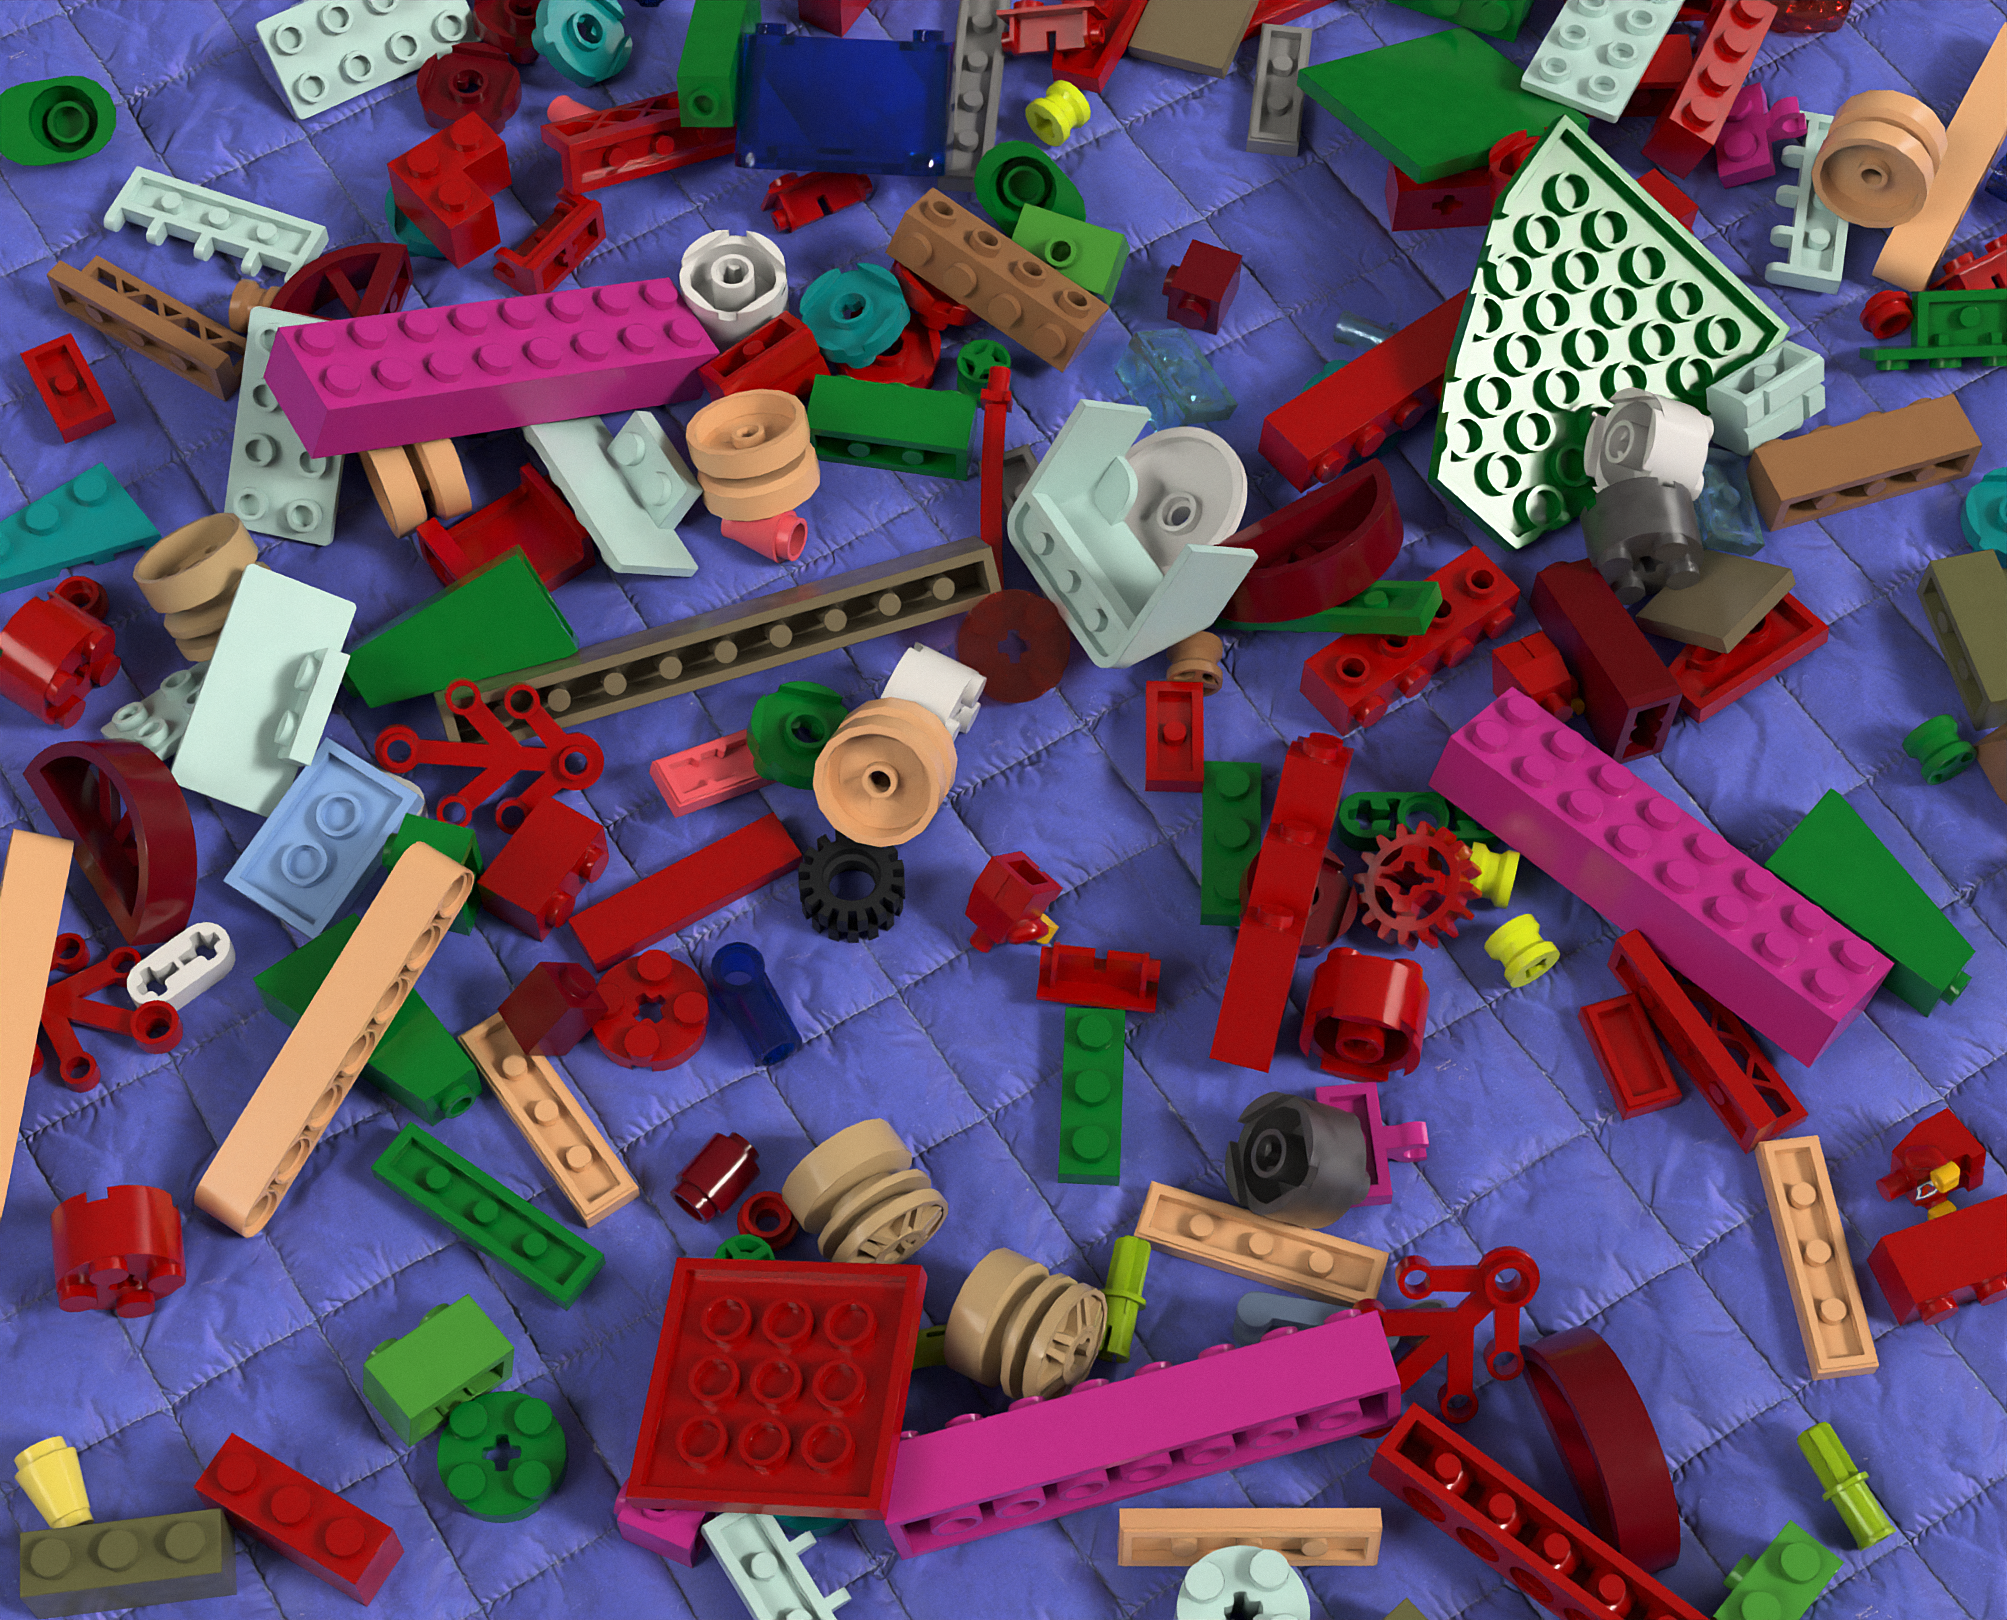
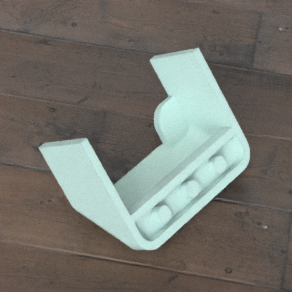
M1080 399L1011 508L1008 516L1007 532L1012 546L1093 663L1101 668L1125 669L1211 626L1258 559V555L1253 549L1187 543L1164 576L1124 521L1134 505L1138 494L1137 477L1135 471L1125 459V455L1152 414L1147 407Z

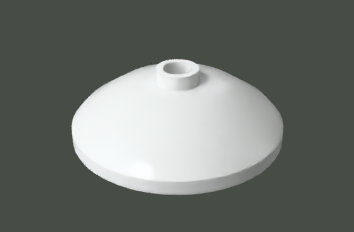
M1174 427L1153 433L1130 447L1125 455V459L1135 471L1138 482V494L1134 505L1124 521L1164 576L1187 543L1213 546L1221 543L1236 532L1246 506L1247 478L1239 456L1225 440L1202 428Z

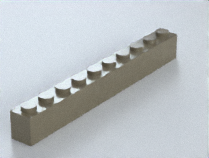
M974 535L583 647L567 658L474 681L480 691L481 700L515 739L522 741L538 735L525 719H517L511 716L504 706V692L511 684L516 682H525L533 686L539 695L541 706L563 729L1004 601L992 548ZM467 686L457 687L452 692V702L460 707L469 705L474 697L473 690ZM445 689L433 692L447 741L488 743L464 715L456 714L448 708L444 699ZM525 690L515 692L511 697V707L519 711L528 709L532 703L531 693Z

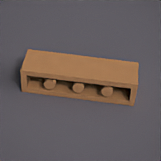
M1954 394L1936 399L1921 398L1912 402L1907 407L1885 413L1875 411L1846 424L1835 427L1824 425L1806 435L1784 441L1782 439H1773L1754 449L1743 481L1769 531L1773 532L1968 477L1982 448V443Z

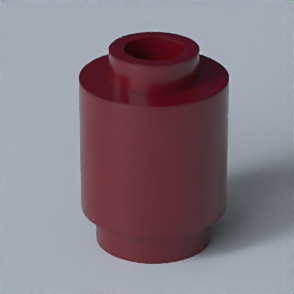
M732 1132L728 1137L720 1133H714L676 1175L677 1184L670 1191V1195L690 1217L703 1225H707L714 1216L722 1218L761 1174L759 1167L755 1163L759 1158V1154L745 1138L735 1132Z

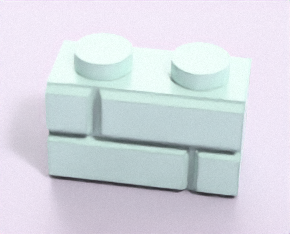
M1786 340L1706 388L1707 409L1711 412L1708 417L1712 419L1714 424V432L1711 438L1713 442L1746 457L1751 456L1754 449L1765 442L1776 439L1786 432L1799 429L1805 419L1812 417L1825 408V387L1821 384L1825 380L1824 359L1820 354Z

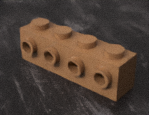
M934 187L904 213L885 252L960 304H964L972 309L973 313L1062 373L1088 346L1110 307Z

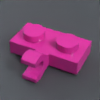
M1760 82L1740 89L1715 141L1719 178L1725 189L1776 175L1772 142L1781 139L1797 138L1808 132L1806 116L1804 113H1800L1799 102L1796 96L1786 97L1777 101L1768 112L1766 94Z
M1376 1082L1315 1087L1316 1102L1354 1113L1360 1121V1128L1366 1145L1365 1170L1370 1176V1189L1364 1201L1357 1205L1352 1204L1350 1208L1391 1204L1393 1193L1387 1158L1405 1163L1427 1160L1426 1148L1429 1147L1426 1122L1414 1121L1399 1125L1383 1126Z

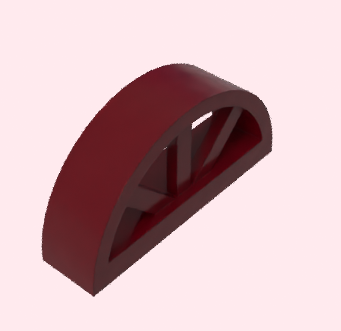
M383 242L364 243L327 253L296 272L282 286L270 308L333 321L338 319L313 314L330 301L339 298L351 318L401 312L414 279L407 245ZM366 289L361 300L356 291Z
M1374 458L1231 535L1221 543L1213 545L1253 549L1258 555V559L1218 617L1244 623H1275L1295 620L1333 608L1358 595L1377 581L1396 559L1404 536L1403 522L1393 486L1384 465L1377 458Z
M123 738L60 742L41 751L29 763L23 772V776L61 837L74 841L72 853L128 945L132 947L165 943L183 932L190 918L196 892V840L185 798L165 763L144 745ZM92 763L99 767V782L89 768ZM120 795L122 796L127 807V811L125 812L122 819Z
M1583 1325L1519 1345L1525 1360L1522 1374L1593 1534L1649 1575L1675 1566L1680 1554L1681 1534L1677 1502L1670 1473L1646 1407L1615 1352L1597 1332Z

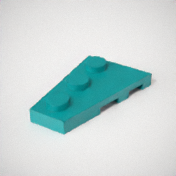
M100 462L0 522V594L56 578L62 569L91 560H93L95 566L115 561V553L139 546H144L145 551H148L162 539L161 533L104 463Z

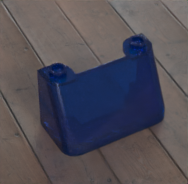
M755 23V32H746L744 35L735 138V167L900 176H945L953 169L957 41L944 40V30L913 29V39L877 40L797 36L795 34H787V24Z

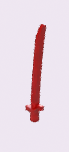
M992 366L989 369L987 389L981 388L980 396L981 408L985 410L981 460L980 533L981 540L992 548L1003 594L1005 591L1002 530L1003 464L1007 412L1012 413L1013 400L1012 391H1009L1011 370L1004 366Z

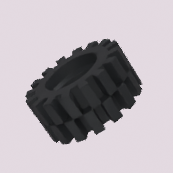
M835 830L836 841L831 843L826 834L817 839L818 851L809 846L804 853L805 863L800 862L799 865L800 902H802V912L806 920L812 917V927L819 933L827 927L829 939L839 941L841 932H848L849 943H859L858 932L866 931L869 941L879 937L878 926L881 925L888 931L894 925V914L900 917L903 910V899H905L904 865L902 859L898 860L897 849L893 845L885 848L857 843L850 838H846L844 834ZM851 870L869 874L875 883L874 889L869 896L854 901L835 897L830 891L829 885L834 876Z

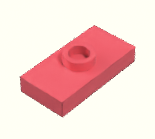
M747 729L652 761L649 774L675 818L777 782L776 780L772 781L762 778L754 769V757L747 744Z

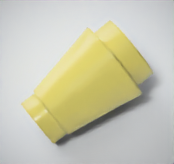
M56 1436L30 1446L15 1457L14 1462L19 1471L14 1478L50 1528L93 1524L94 1519L90 1512V1505L75 1447H67L64 1438Z

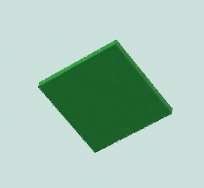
M1463 26L1298 70L1296 86L1417 184H1423L1489 165V152L1499 140L1509 134L1527 129V138L1541 136L1545 132L1544 127H1548L1554 118L1566 114L1586 134L1590 121L1574 108L1522 89L1520 84L1525 71Z

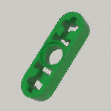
M1357 792L1348 796L1342 802L1336 825L1340 840L1347 847L1357 851H1380L1381 849L1378 846L1376 837L1381 834L1390 841L1397 839L1396 828L1401 823L1415 834L1416 831L1408 826L1405 819L1407 815L1415 811H1424L1431 814L1438 824L1436 832L1442 826L1448 827L1449 813H1454L1452 824L1456 825L1454 831L1451 832L1457 836L1456 842L1459 840L1463 841L1471 850L1473 842L1486 844L1487 848L1491 850L1501 841L1500 838L1488 829L1483 831L1477 830L1476 823L1471 821V817L1438 792ZM1389 813H1397L1394 831H1389ZM1357 814H1367L1368 821L1372 823L1371 829H1360V823L1356 820Z

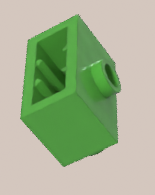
M1024 203L1011 239L1108 306L1111 304L1130 251V246L1124 234Z
M466 1294L451 1305L442 1303L434 1307L422 1318L416 1329L401 1339L390 1338L379 1344L369 1354L366 1362L363 1363V1394L408 1448H410L449 1421L450 1415L456 1406L462 1402L473 1401L479 1396L488 1394L510 1379L513 1371L515 1348L471 1296Z
M1789 1520L1757 1561L1746 1553L1722 1583L1732 1592L1710 1620H1799L1844 1562L1792 1520Z

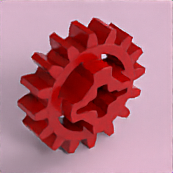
M1420 821L1414 834L1412 830L1401 823L1396 828L1397 839L1390 841L1380 834L1376 837L1378 846L1381 849L1377 855L1363 852L1361 855L1362 860L1369 865L1367 873H1358L1353 876V881L1365 889V892L1358 894V907L1363 911H1368L1361 921L1374 932L1378 930L1377 936L1391 946L1398 941V944L1403 948L1414 952L1420 938L1426 946L1436 949L1438 948L1439 933L1444 931L1455 939L1459 934L1454 922L1459 917L1470 921L1474 918L1475 915L1465 905L1467 900L1482 897V891L1470 883V880L1482 874L1481 868L1473 861L1468 860L1473 853L1471 848L1461 840L1456 842L1457 836L1444 826L1436 832V829L1429 823ZM1438 854L1445 858L1449 866L1450 875H1445L1441 872L1442 862L1437 859ZM1384 897L1393 899L1391 910L1397 913L1396 919L1389 913Z

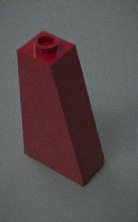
M1590 558L1571 563L1566 561L1555 562L1542 571L1537 572L1529 604L1542 631L1560 651L1568 673L1574 675L1579 682V697L1585 704L1583 714L1601 751L1619 764L1662 752L1683 695L1677 681L1597 568L1592 567Z

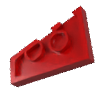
M1093 0L1109 14V19L1096 20V23H1102L1104 26V43L1096 44L1094 50L1058 52L1055 39L1051 67L1054 82L1064 80L1078 89L1101 93L1126 50L1149 0Z
M1788 592L1728 654L1687 643L1667 668L1683 692L1679 707L1698 724L1702 723L1825 644L1828 640L1830 627Z

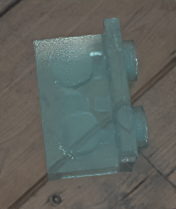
M1185 328L1135 332L1114 367L1116 376L1136 405L1147 407L1152 415L1148 422L1155 433L1174 427H1187L1188 424L1229 420L1238 406L1236 400Z
M1708 447L1707 458L1702 471L1704 486L1699 497L1693 501L1703 550L1711 548L1752 557L1765 546L1742 455Z

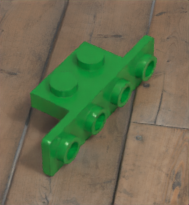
M2007 288L1912 291L1913 304L1911 312L1913 314V321L1911 323V345L1860 347L1859 358L1876 361V370L1909 369V359H1929V368L1962 367V357H1982V366H2007Z

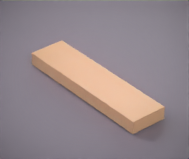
M499 1012L457 1037L464 1053L474 1064L478 1073L588 1229L640 1196L636 1183L546 1057L526 1056Z
M1814 1135L1758 1142L1754 1152L1812 1379L1816 1381L1874 1374L1879 1367V1362L1819 1137Z
M1151 1181L1134 1232V1236L1148 1241L1153 1250L1328 1304L1351 1308L1362 1299L1377 1298L1389 1253L1309 1228L1259 1216L1250 1210L1155 1181Z
M1119 1508L1118 1565L1192 1566L1204 1556L1218 1549L1228 1546L1247 1545L1275 1550L1287 1559L1290 1566H1374L1378 1562L1383 1528L1381 1508Z

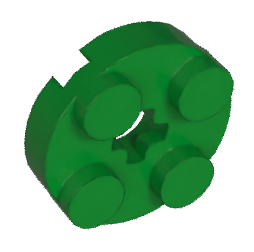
M792 681L782 684L777 692L769 694L766 698L764 694L754 706L747 726L746 736L749 750L754 757L753 766L757 774L764 779L776 780L793 788L814 790L815 762L829 739L849 714V711L841 705L843 697L826 686L806 681ZM800 727L810 730V737L819 741L805 743L794 735L797 734Z
M513 1391L488 1393L479 1396L473 1401H465L456 1406L450 1415L448 1425L442 1432L437 1452L439 1474L450 1496L453 1497L457 1504L464 1507L467 1513L479 1520L492 1523L515 1522L537 1512L540 1509L539 1505L547 1500L553 1491L556 1494L564 1482L569 1461L568 1446L562 1426L553 1415L549 1405L539 1398H532L527 1394ZM509 1442L511 1449L521 1450L520 1458L509 1460L508 1470L496 1471L494 1461L486 1460L488 1452L495 1450L499 1443Z

